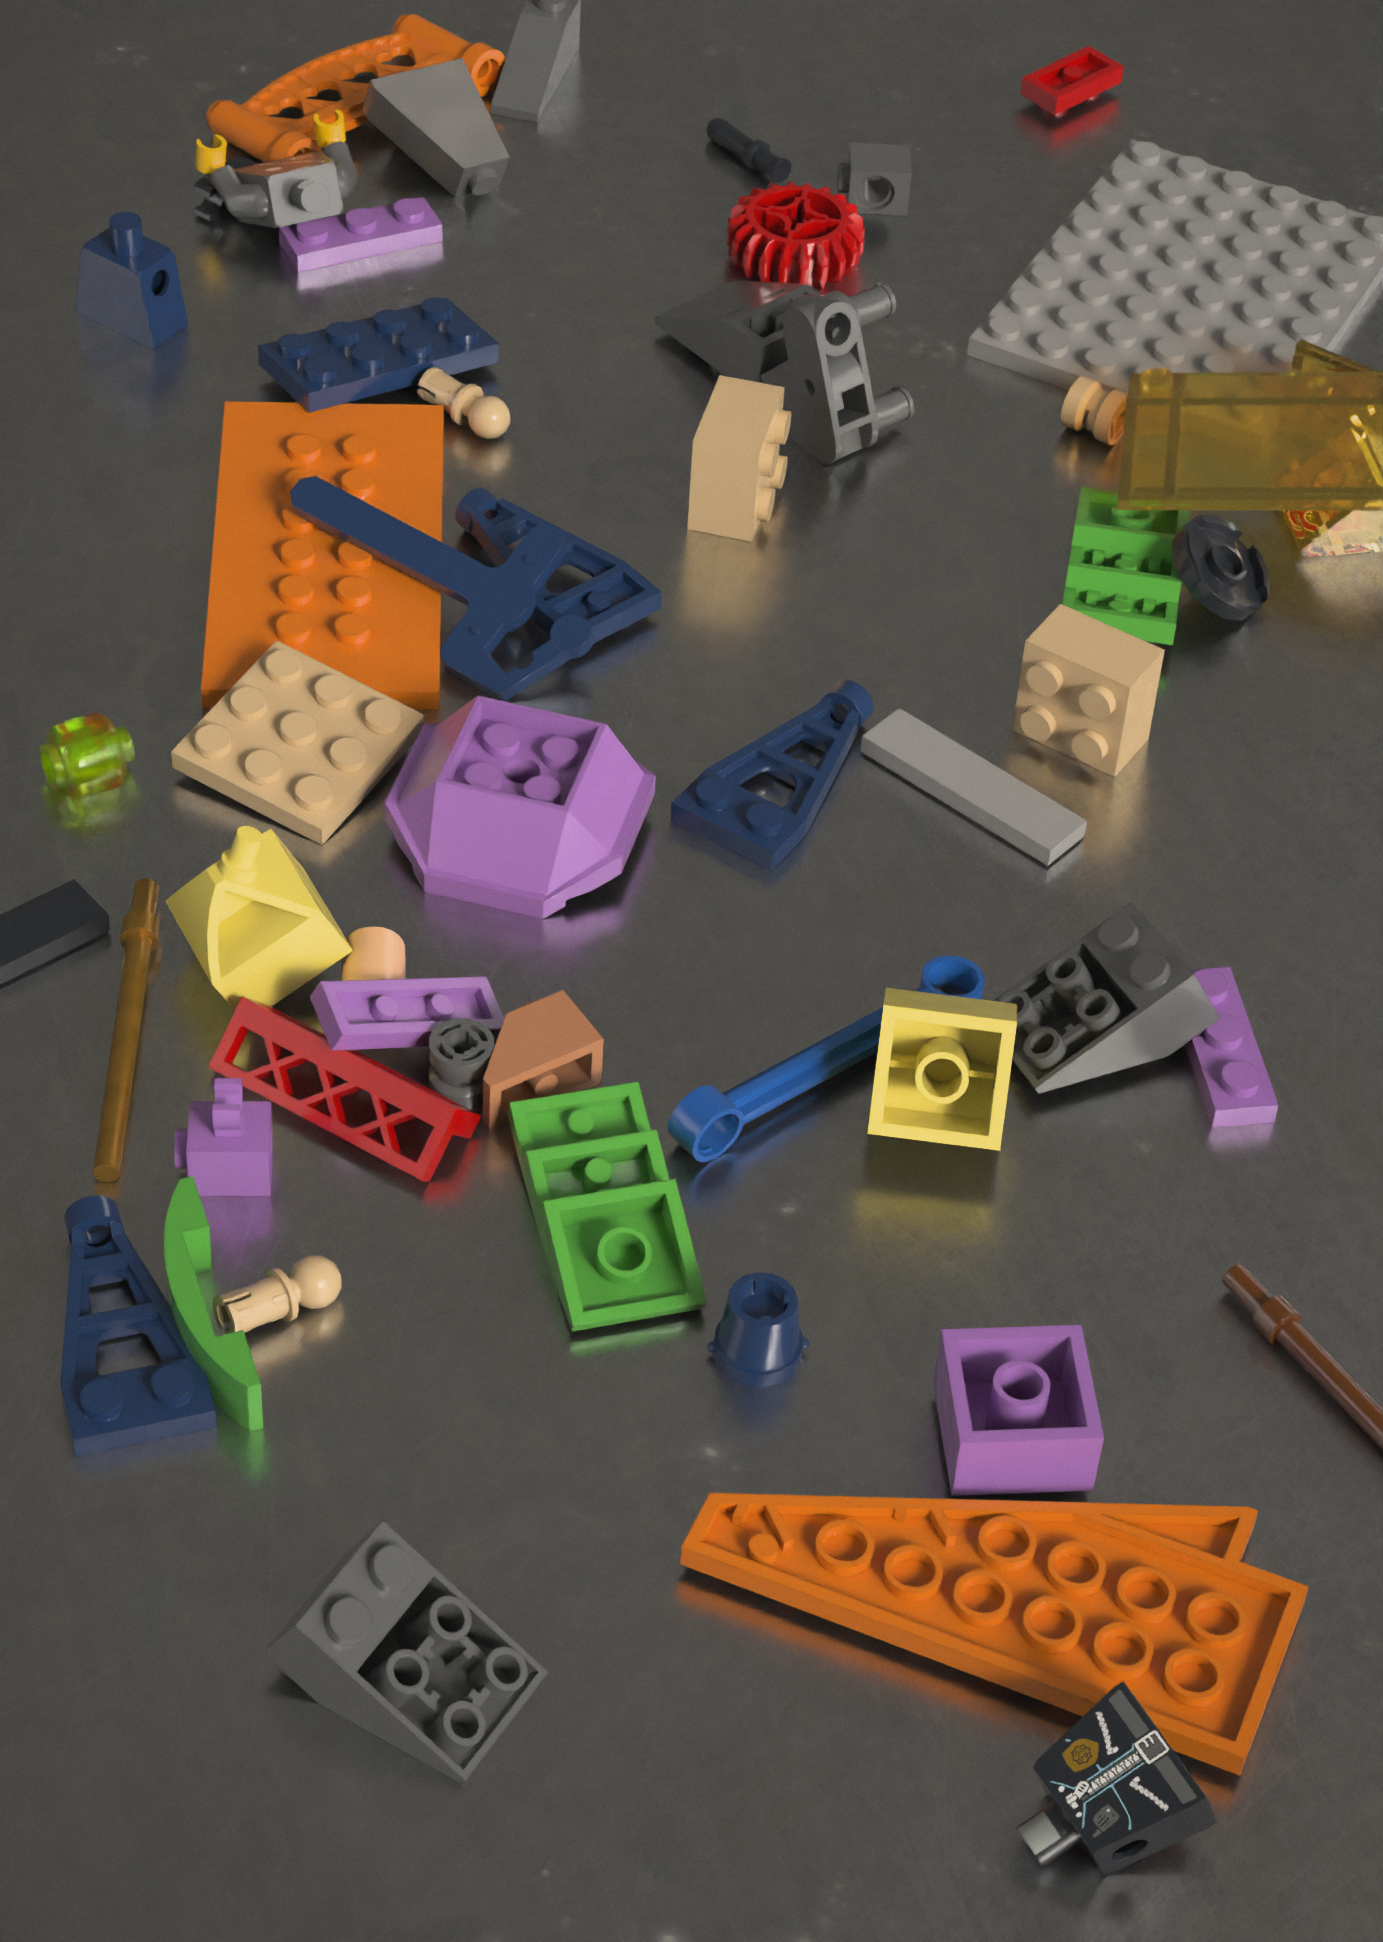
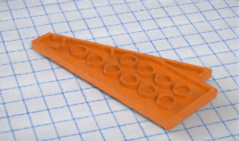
M709 1493L681 1546L680 1564L1080 1716H1084L1113 1687L1124 1681L1173 1751L1239 1776L1249 1754L1309 1589L1307 1585L1241 1562L1259 1511L1243 1506Z

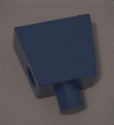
M119 212L110 217L109 228L85 243L80 250L76 313L154 350L188 326L175 254L169 247L142 234V219L139 215L133 212Z

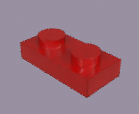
M1086 46L1022 77L1020 94L1039 105L1044 111L1056 115L1120 84L1124 66L1096 49Z

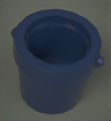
M763 1272L747 1274L736 1280L728 1293L722 1319L715 1329L714 1341H711L707 1346L708 1351L713 1353L718 1368L729 1379L744 1386L765 1388L779 1385L795 1374L801 1365L802 1350L809 1346V1340L803 1336L800 1329L798 1297L794 1287L782 1277Z

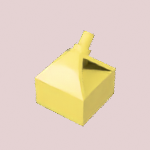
M251 826L239 827L231 849L225 850L219 861L202 871L165 900L211 984L234 1010H236L242 996L273 1006L353 951L305 869L272 829L261 834L259 830Z
M886 988L867 1134L1000 1151L1017 1027V1004Z

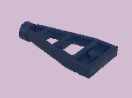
M485 488L471 490L459 502L455 512L456 522L470 535L477 538L496 567L505 563L512 554L508 545L524 538L535 526L550 524L562 532L567 548L566 555L557 568L568 564L593 577L557 596L550 593L545 585L538 591L535 609L531 618L549 636L551 627L557 619L565 615L576 614L584 617L590 624L594 644L660 610L662 591L618 557L503 498L499 500Z
M842 680L838 682L815 706L705 769L671 803V821L772 871L806 836L857 736L858 729L873 714L874 704L871 696L861 685L854 681ZM803 741L825 753L813 768L783 752L796 743ZM761 772H767L795 786L796 789L788 804L780 807L740 787V785Z
M101 1195L88 1196L77 1200L68 1207L64 1215L71 1244L60 1380L62 1403L75 1457L217 1428L216 1409L207 1376L202 1372L184 1343L171 1306L126 1236L117 1203L113 1199ZM124 1280L128 1282L137 1305L95 1314L91 1313L90 1287ZM143 1333L149 1338L161 1358L159 1364L105 1375H99L95 1369L97 1346L100 1341Z

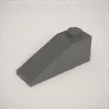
M528 0L520 13L491 103V114L538 123L579 49L581 0Z

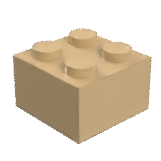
M719 375L693 438L687 530L752 542L760 521L769 522L775 499V489L773 488H782L787 469V456L779 455L780 444L785 445L791 423V411L783 410L785 387Z
M1060 604L1025 640L1012 731L1115 778L1149 739L1165 650Z

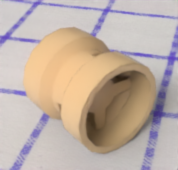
M1084 375L1080 376L1073 383L1064 400L1060 416L1061 424L1077 432L1086 429L1093 433L1096 440L1110 446L1114 445L1122 437L1129 424L1134 407V398L1132 395L1118 389L1110 392L1103 390L1098 381Z

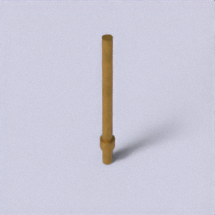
M142 878L135 882L131 911L123 918L120 943L125 952L92 1172L95 1179L107 1183L116 1181L120 1176L150 953L158 946L161 922L156 916L159 885L156 881L149 878Z

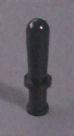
M714 118L708 123L706 132L709 139L743 158L744 164L751 170L761 169L769 174L770 178L776 183H781L787 179L792 168L791 162L786 158H780L773 154L766 142L762 140L754 141L723 118Z

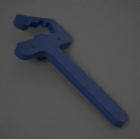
M317 476L300 479L290 491L291 502L296 515L468 606L466 614L443 642L440 656L448 673L493 698L507 701L570 659L579 658L591 649L593 634L590 624L580 615L569 614L560 617L554 622L550 630L551 639L532 651L533 661L528 667L516 668L513 666V670L510 673H504L490 655L507 632L518 630L531 617L536 605V594L565 557L566 543L562 532L557 527L550 524L535 526L525 535L505 563L498 567H488Z

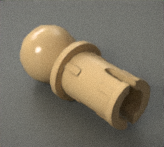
M437 367L428 369L422 375L418 385L429 390V392L421 388L417 390L418 396L433 405H444L445 412L450 414L453 422L460 426L469 423L470 428L476 435L486 439L498 438L507 431L511 420L509 408L500 398L484 396L482 388L475 384H462Z
M321 1255L303 1257L293 1264L288 1276L281 1269L273 1268L266 1272L264 1279L254 1284L214 1297L212 1303L216 1322L220 1330L225 1329L224 1334L241 1330H244L245 1333L255 1327L278 1319L285 1322L292 1321L298 1316V1304L308 1309L324 1308L334 1302L342 1288L341 1274L335 1263Z

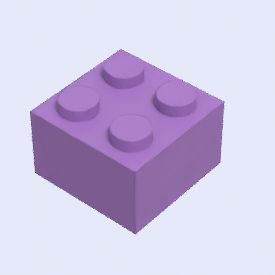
M1082 1325L941 1329L933 1385L951 1496L1092 1491L1104 1435Z

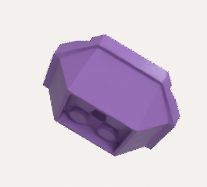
M476 696L441 723L423 724L385 801V821L399 847L412 863L413 872L424 892L545 919L565 907L566 900L593 891L622 873L655 795L656 776L631 757L605 723Z

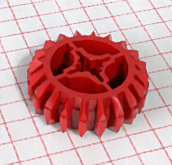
M791 181L786 186H777L774 183H769L766 190L753 188L750 196L739 197L737 206L731 209V216L728 218L726 244L728 246V255L733 257L734 267L744 269L745 277L747 278L760 277L761 282L808 284L823 290L826 282L840 284L842 276L853 275L854 267L860 263V256L863 255L865 228L863 226V217L858 215L857 206L852 203H846L845 195H831L829 187L821 189L812 188L810 182L804 186L794 185Z

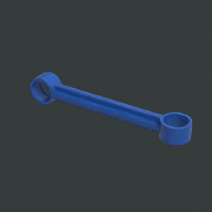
M951 955L940 956L930 960L923 967L920 986L914 991L948 995L938 991L936 988L951 987L964 992L965 995L950 996L982 1000L985 977L982 970L968 959ZM883 1007L723 1093L712 1085L696 1088L687 1094L673 1110L668 1121V1133L697 1161L707 1162L717 1158L735 1142L744 1124L878 1052Z

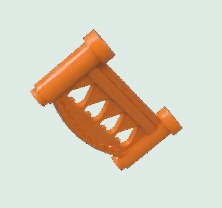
M404 14L396 20L393 26V34L359 42L313 59L280 76L254 94L245 103L239 105L231 100L215 101L207 111L206 122L215 135H221L227 142L264 163L321 151L315 139V113H318L321 122L330 124L336 122L335 110H340L344 114L345 132L369 121L362 110L369 84L344 80L353 79L362 72H371L377 78L463 58L480 96L483 97L490 95L496 90L505 63V57L501 51L485 43L472 44L417 14ZM398 55H408L413 58L415 65L406 67L381 63L390 62L393 57ZM326 89L338 91L341 100L337 102L307 99V97L317 96L320 91ZM286 107H297L302 110L303 118L296 120L271 117L269 115L279 114Z

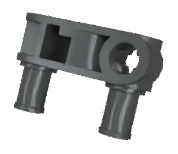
M878 282L872 287L850 296H846L844 293L836 290L821 296L808 294L794 299L786 309L783 317V333L789 360L761 375L762 383L785 387L783 410L791 411L788 437L823 464H831L848 454L872 446L877 441L879 430L902 420H908L914 415L913 399L904 387L899 388V386H895L891 390L873 397L861 327L881 318L890 317L895 313L896 299L891 288L885 283L881 284V282Z

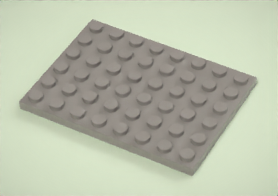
M1131 139L969 337L967 355L1069 390L1073 383L1080 376L1084 375L1098 381L1103 390L1110 392L1118 389L1132 395L1134 398L1133 413L1260 456L1328 358L1325 355L1310 350L1308 347L1330 355L1382 280L1383 217L1369 216L1345 208L1344 205L1335 201L1316 199L1301 194L1289 186H1276L1257 180L1242 171H1229L1208 164L1203 159L1195 156H1183L1161 149L1152 142H1139Z

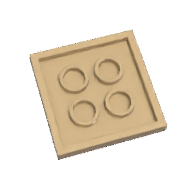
M276 640L171 751L172 768L323 845L413 745L423 724H425V715Z

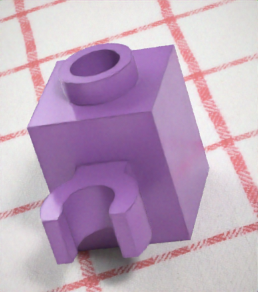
M214 1078L215 1101H190L188 1129L176 1128L175 1169H187L188 1177H194L200 1196L271 1197L273 1160L271 1101H243L242 1078Z

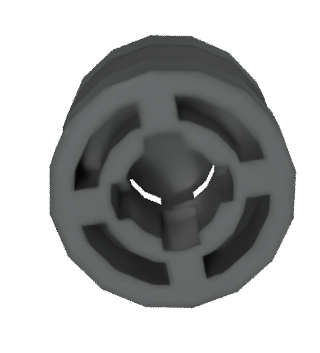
M468 1018L451 1019L442 1022L434 1028L429 1037V1061L431 1063L429 1068V1088L470 1110L483 1105V1078L494 1050V1036L488 1027Z

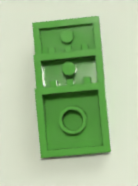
M1081 486L1062 604L1141 640L1173 645L1182 580L1173 562L1172 541L1177 530L1189 522L1190 502Z
M639 1082L510 1102L507 1115L522 1175L552 1277L571 1331L706 1308L707 1299L676 1179H669L657 1129H650Z

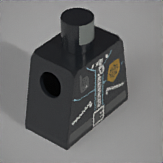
M1122 1681L1113 1687L1036 1761L1033 1769L1052 1803L1018 1825L1016 1829L1041 1867L1080 1842L1102 1874H1110L1202 1832L1217 1823L1204 1792L1128 1686Z

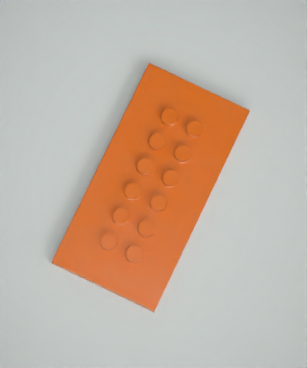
M225 401L201 683L202 707H214L277 640L414 710H439L441 592L296 515L292 506L290 491L300 479L317 476L442 542L444 405L344 403L309 413L299 403Z

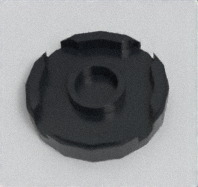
M1201 514L1177 530L1172 541L1173 562L1184 585L1192 596L1205 608L1227 620L1242 621L1262 607L1261 605L1268 600L1271 592L1268 568L1262 554L1254 545L1247 549L1245 544L1238 539L1244 533L1236 525L1219 516Z

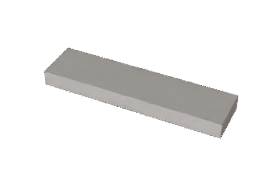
M898 708L862 735L860 749L862 753L1047 866L1085 836L1087 820L901 708Z

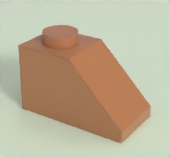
M564 990L537 1001L527 1002L506 1014L483 1078V1125L489 1132L509 1124L507 1113L510 1102L583 1091L602 1084L604 1038Z

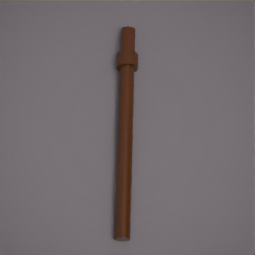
M1237 1264L1225 1273L1222 1283L1253 1314L1252 1324L1271 1344L1280 1343L1383 1450V1409L1300 1325L1301 1315L1283 1296L1276 1295L1273 1297L1242 1264Z

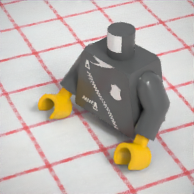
M338 109L335 110L336 122L330 124L321 122L318 113L314 114L316 143L324 148V152L316 151L233 169L232 166H225L227 141L224 137L218 134L213 135L212 148L204 146L200 139H196L194 162L196 169L201 173L211 175L210 180L229 212L237 217L239 222L276 228L343 213L342 200L348 198L357 186V173L349 147L345 143L344 114Z

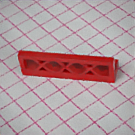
M243 996L208 1065V1068L227 1078H242L244 1087L425 1182H430L452 1135L471 1139L482 1116L357 1050L331 1051L324 1033L270 1005ZM248 1030H251L264 1037L270 1064L248 1072L233 1064V1061ZM281 1047L295 1054L284 1058ZM310 1061L317 1065L324 1091L301 1100L293 1094L287 1070ZM333 1074L348 1082L337 1086ZM274 1075L277 1087L263 1079ZM363 1089L371 1094L378 1120L354 1128L347 1124L340 1098ZM387 1102L402 1109V1111L390 1115ZM327 1103L330 1115L316 1107ZM416 1117L434 1126L418 1161L401 1153L394 1129L395 1125ZM381 1131L384 1143L369 1135Z

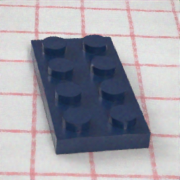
M429 298L422 301L419 305L399 310H381L372 317L352 322H334L325 329L305 334L284 335L278 341L258 345L259 365L310 413L419 384L422 375L432 367H437L444 373L453 375L498 363L499 343L448 298Z

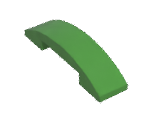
M194 1177L181 1178L169 1204L164 1230V1258L168 1303L171 1306L175 1322L184 1343L202 1372L207 1376L214 1403L249 1432L262 1429L261 1382L244 1330L215 1336L196 1277V1274L212 1271L210 1226Z

